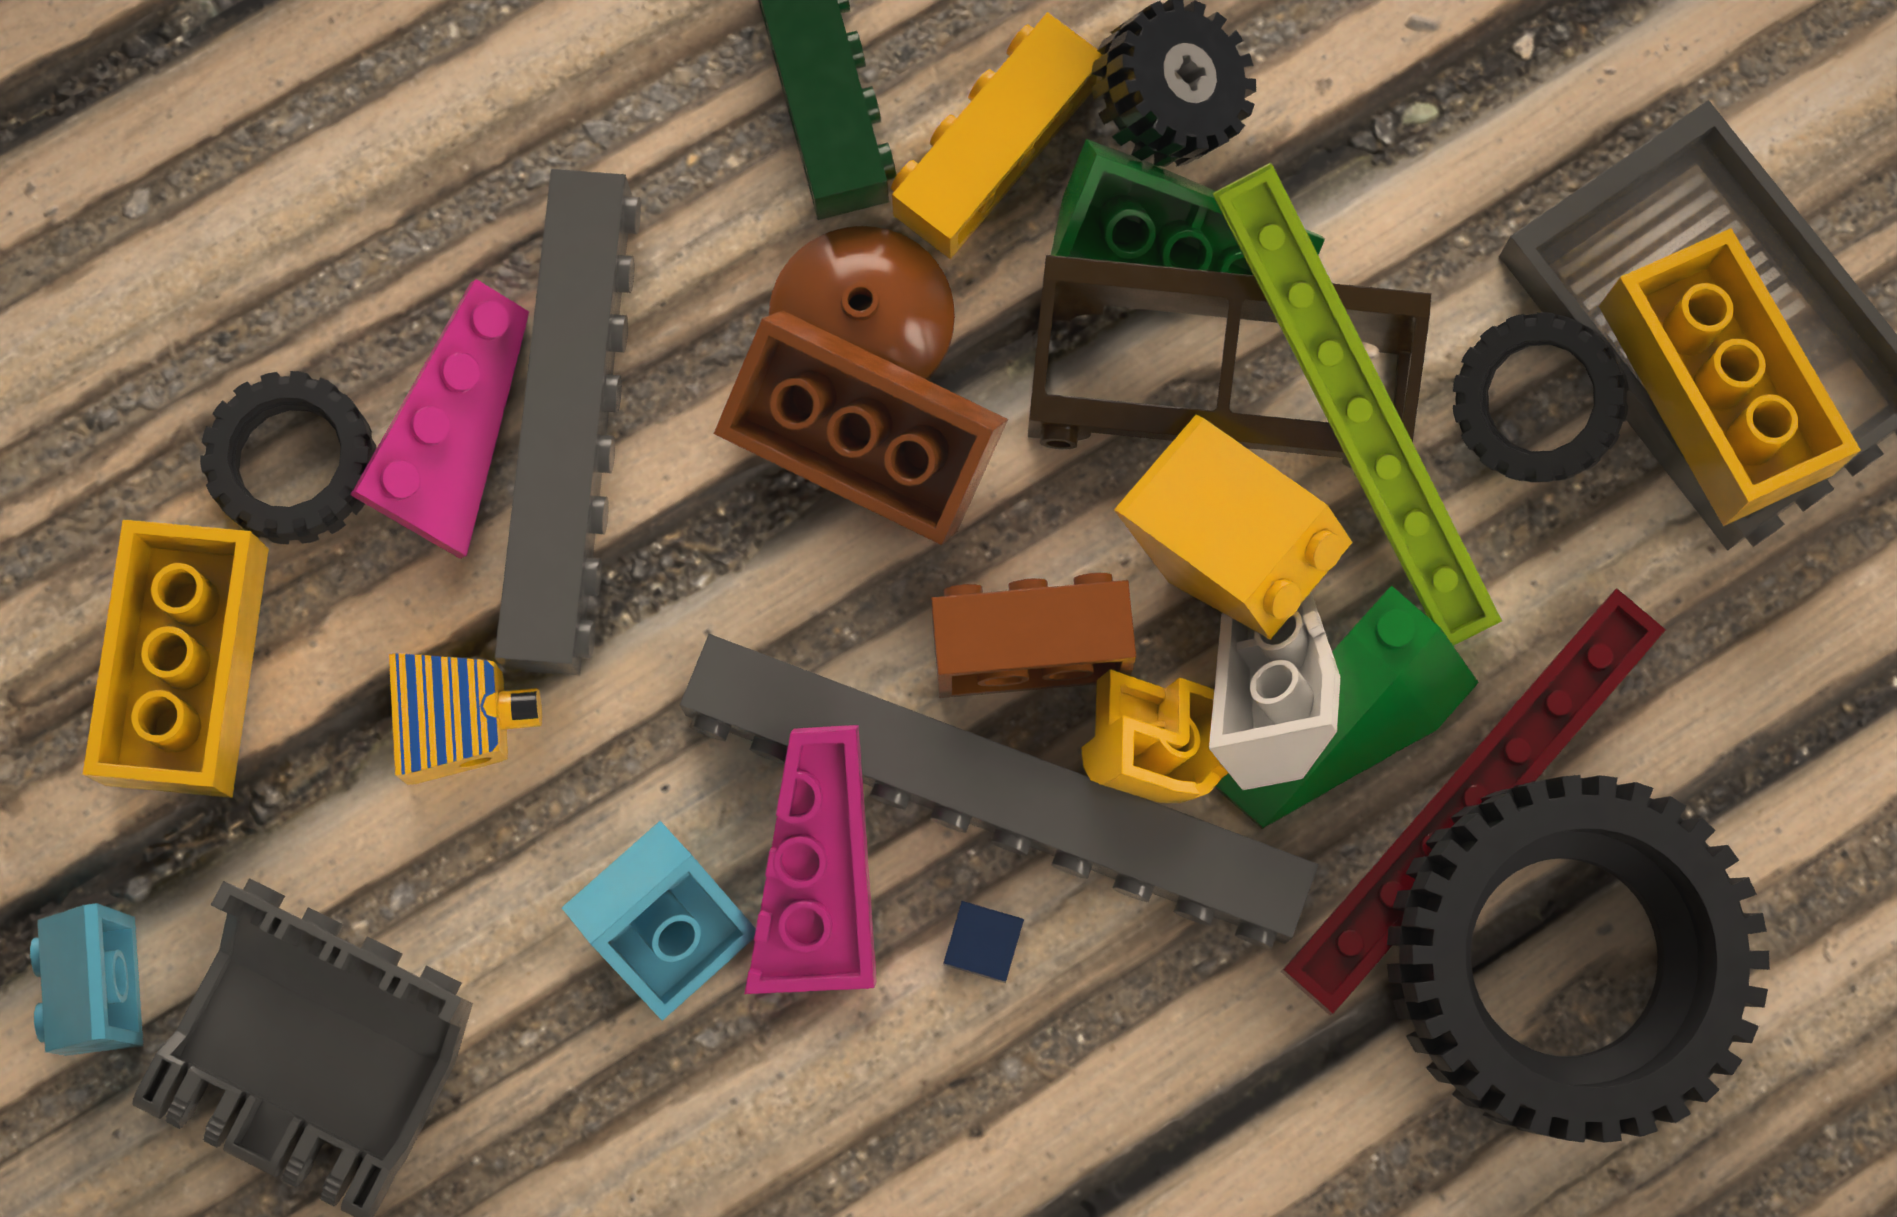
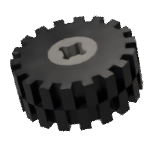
M1160 0L1149 5L1110 32L1112 35L1104 39L1097 50L1103 56L1095 60L1092 66L1091 74L1102 77V81L1091 88L1093 99H1104L1107 108L1098 113L1103 125L1113 120L1119 130L1112 138L1120 146L1129 141L1133 142L1135 147L1131 155L1141 161L1154 154V165L1166 167L1173 162L1176 163V167L1186 165L1229 142V139L1238 135L1246 126L1241 121L1251 116L1255 105L1245 100L1246 97L1256 92V79L1245 77V71L1254 66L1250 53L1240 56L1236 45L1244 40L1237 30L1228 35L1224 32L1222 26L1227 19L1219 12L1205 17L1206 4L1196 0L1185 7L1183 0H1168L1163 4ZM1175 72H1177L1182 77V79H1176Z

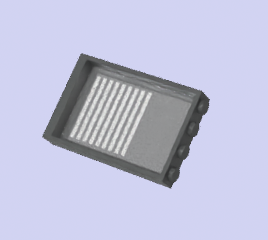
M1708 100L1511 235L1499 257L1542 312L1569 317L1583 323L1598 332L1608 345L1615 350L1620 359L1623 373L1626 374L1628 380L1627 404L1629 407L1626 421L1728 551L1745 538L1752 547L1764 541L1785 525L1778 515L1794 503L1798 505L1802 512L1816 504L1834 490L1828 481L1831 477L1723 526L1599 308V305L1617 280L1625 274L1732 228L1861 449L1859 453L1839 470L1841 471L1846 468L1852 477L1884 455L1877 444L1893 433L1897 435V334Z

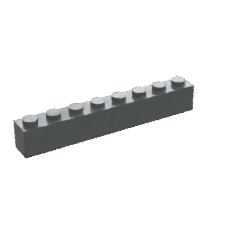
M551 169L495 650V659L504 670L580 676L582 658L591 659L594 651L595 621L586 620L589 596H598L601 587L602 561L601 558H593L595 535H604L608 523V497L600 496L602 473H612L615 459V437L606 434L609 412L618 413L621 403V375H613L615 352L624 353L628 339L627 315H620L622 293H631L634 283V256L626 255L628 234H638L641 218L640 197L632 196L626 174Z

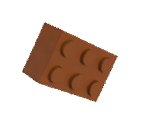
M1089 573L1076 576L1073 579L1074 585L1048 587L1046 579L1031 578L1009 583L1008 591L983 593V587L977 584H962L945 588L943 590L944 596L931 597L939 698L1096 685L1097 680L1110 669L1131 676L1136 661V648L1129 581H1113L1112 574Z

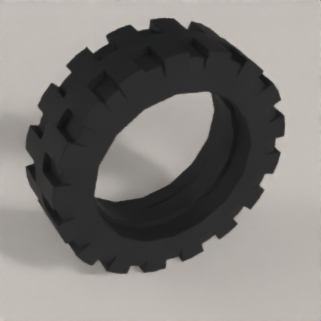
M1553 313L1521 314L1506 319V322L1497 327L1492 326L1480 336L1481 339L1476 345L1467 350L1461 361L1464 364L1460 374L1455 376L1453 383V392H1456V405H1453L1455 422L1460 425L1463 433L1461 437L1469 450H1473L1480 458L1479 460L1491 470H1496L1508 478L1519 481L1553 482L1566 480L1595 466L1608 449L1611 450L1620 436L1618 433L1628 415V380L1626 374L1623 373L1620 359L1615 350L1592 328L1577 320ZM1552 345L1569 351L1585 366L1593 384L1594 406L1587 425L1571 442L1552 451H1529L1513 445L1497 430L1489 413L1488 390L1496 370L1510 355L1529 346Z
M290 371V376L283 377L278 372L267 373L260 376V382L250 385L247 381L233 390L236 396L228 403L222 400L213 412L216 420L212 428L206 426L202 437V443L206 446L205 455H200L201 470L207 477L208 484H206V487L212 498L245 531H251L256 537H265L277 544H289V540H299L302 544L311 543L319 540L318 534L324 533L327 530L331 534L339 531L346 526L343 520L351 512L357 515L361 511L365 503L351 496V493L377 447L372 440V430L353 401L346 394L340 392L334 384L321 377L319 380L312 379L308 373ZM289 410L310 411L325 418L336 430L341 446L339 466L329 485L311 500L291 507L270 506L255 499L244 487L239 471L241 451L251 432L269 417Z

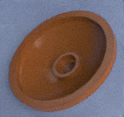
M852 226L827 232L808 242L789 259L780 272L772 290L769 305V315L783 310L926 380H929L942 364L949 350L954 332L955 311L952 291L939 264L923 247L910 238L879 227ZM857 295H865L872 300L871 306L863 311L852 309L849 306V302Z

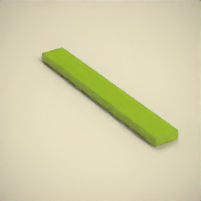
M1272 163L1212 193L1426 615L1443 630L1453 646L1502 622Z

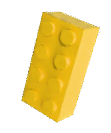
M1732 228L1621 276L1599 305L1601 312L1723 526L1833 476L1861 451Z
M122 520L82 775L110 787L233 797L269 548L251 531Z

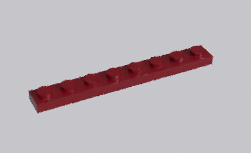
M1616 588L1282 969L1281 973L1329 1015L1334 1014L1393 946L1387 945L1389 926H1401L1404 915L1403 911L1393 909L1394 901L1398 891L1411 890L1415 879L1406 875L1413 859L1427 857L1432 851L1425 844L1426 841L1436 830L1451 828L1455 824L1451 817L1464 807L1481 804L1480 798L1496 791L1514 788L1516 785L1535 782L1666 629Z

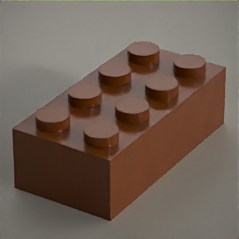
M782 310L762 318L713 434L927 539L943 545L958 532L1008 419Z

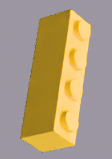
M1048 12L1034 28L1029 24L1025 25L1011 41L1007 49L1009 58L995 73L988 69L976 81L968 96L971 102L957 118L950 114L940 123L930 139V145L933 147L919 163L914 160L909 161L897 174L891 185V190L893 191V216L951 260L1092 93L1091 87L1102 81V77L1092 75L1091 73L1093 62L1103 56V54Z

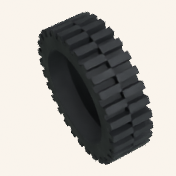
M1581 775L1561 776L1516 785L1514 788L1496 791L1480 798L1481 804L1464 807L1453 815L1451 819L1455 824L1451 828L1436 830L1426 841L1425 844L1432 849L1427 857L1414 858L1409 866L1406 875L1415 879L1411 890L1398 891L1393 905V909L1404 912L1402 925L1389 926L1387 945L1399 946V963L1387 964L1389 982L1402 983L1405 997L1393 1000L1398 1019L1412 1021L1416 1031L1406 1035L1415 1052L1428 1054L1433 1062L1426 1068L1438 1082L1452 1084L1456 1088L1452 1093L1454 1097L1466 1106L1484 1110L1483 1116L1495 1122L1514 1126L1518 1130L1584 1143L1585 1139L1602 1143L1622 1141L1621 1134L1642 1137L1658 1131L1655 1124L1657 1120L1677 1123L1689 1116L1691 1113L1684 1103L1687 1100L1708 1102L1720 1090L1709 1079L1713 1073L1733 1075L1743 1061L1728 1050L1732 1042L1752 1043L1759 1027L1742 1019L1745 1007L1765 1008L1768 992L1766 988L1749 986L1750 969L1770 970L1769 951H1750L1748 934L1767 932L1763 913H1743L1740 901L1757 894L1749 877L1729 878L1725 871L1739 861L1730 846L1710 847L1705 841L1716 830L1702 817L1683 820L1680 816L1685 810L1686 805L1673 797L1652 799L1650 798L1653 791L1652 787L1638 782L1618 785V777L1602 775L1581 778ZM1549 859L1582 861L1597 866L1620 880L1636 896L1644 908L1651 923L1657 947L1655 984L1647 1006L1638 1020L1625 1034L1611 1044L1596 1051L1575 1056L1544 1054L1519 1043L1509 1036L1493 1020L1480 999L1471 966V943L1474 928L1479 914L1490 895L1503 881L1515 872L1531 864Z

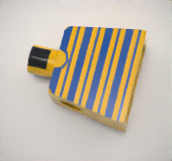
M402 653L389 654L395 776L407 785L419 784L502 762L508 759L507 729L542 726V703L539 689L504 691L502 670L493 661Z

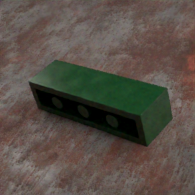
M758 0L817 220L888 203L887 181L895 179L897 174L889 143L877 145L872 125L881 123L879 106L873 86L862 88L858 77L857 69L866 67L857 30L848 33L845 30L841 14L850 12L849 0Z

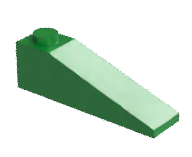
M1089 139L1085 140L1063 194L1051 255L1253 275L1212 194L1215 190L1145 160L1141 161L1132 155ZM1305 229L1319 255L1325 238Z
M1392 585L1332 651L1340 674L1337 732L1304 778L1242 790L1228 773L1215 786L1221 794L1261 829L1328 793L1329 790L1359 773L1374 767L1405 747L1437 731L1479 683L1443 630Z

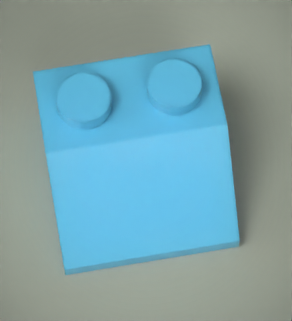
M661 821L655 824L562 907V910L588 942L662 1021L754 939L756 930L698 861Z
M95 903L82 905L37 920L38 937L33 938L31 942L30 958L34 974L37 977H41L42 1003H38L35 1007L34 1026L38 1040L41 1043L45 1042V1052L69 1056L143 1046L135 917Z

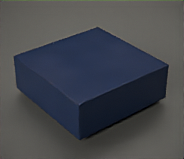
M961 901L943 965L1006 984L1024 919Z

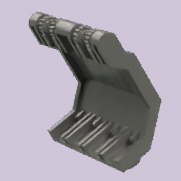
M249 878L242 890L223 881L211 903V906L227 913L219 951L177 1030L155 1054L135 1092L132 1104L159 1119L167 1113L165 1121L180 1129L192 1118L206 1088L211 1083L225 1090V1093L207 1123L206 1132L203 1135L204 1142L218 1148L225 1141L224 1152L274 1177L279 1176L285 1168L282 1180L297 1187L309 1175L324 1141H327L343 1150L323 1184L320 1199L335 1206L345 1194L341 1204V1211L353 1217H374L397 1172L411 1152L456 1063L473 1003L456 995L462 984L461 982L427 965L419 977L397 966L403 955L402 953L368 936L361 948L338 937L344 924L308 907L301 919L279 908L285 895Z

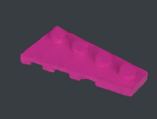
M477 279L471 282L351 493V496L459 559L466 557L529 316L528 310Z
M859 725L794 728L789 737L776 811L775 830L772 847L768 856L765 873L766 881L761 909L757 919L754 949L744 994L875 988L877 979Z

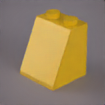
M1198 415L1192 418L1114 509L1168 583L1270 640L1288 618L1297 611L1300 604L1326 573L1337 564L1342 554L1353 543L1326 503Z

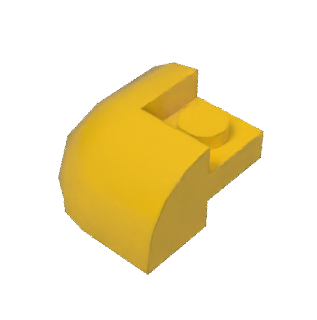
M1110 669L1097 680L1095 737L1081 747L1083 768L1089 779L1101 785L1158 803L1180 804L1210 793L1217 783L1228 774L1227 770L1209 749L1214 689L1180 677L1164 688Z

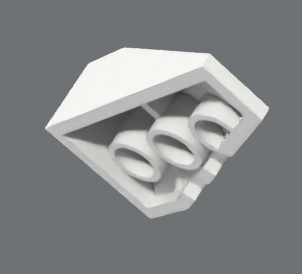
M1310 592L1297 611L1288 618L1271 640L1226 614H1221L1209 749L1242 790L1303 779L1337 732L1340 674L1312 592Z

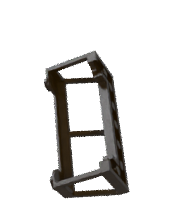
M1046 255L1028 437L1040 438L1041 445L1053 449L1076 448L1078 440L1089 438L1091 433L1173 441L1192 418L1198 415L1248 449L1342 458V463L1351 468L1329 422L1231 412L1230 400L1240 319L1278 323L1254 275ZM1332 283L1361 341L1376 346L1380 353L1397 354L1394 407L1413 442L1432 293ZM1104 306L1227 318L1216 409L1211 411L1047 394L1045 384L1052 320L1071 322L1077 316L1103 315Z

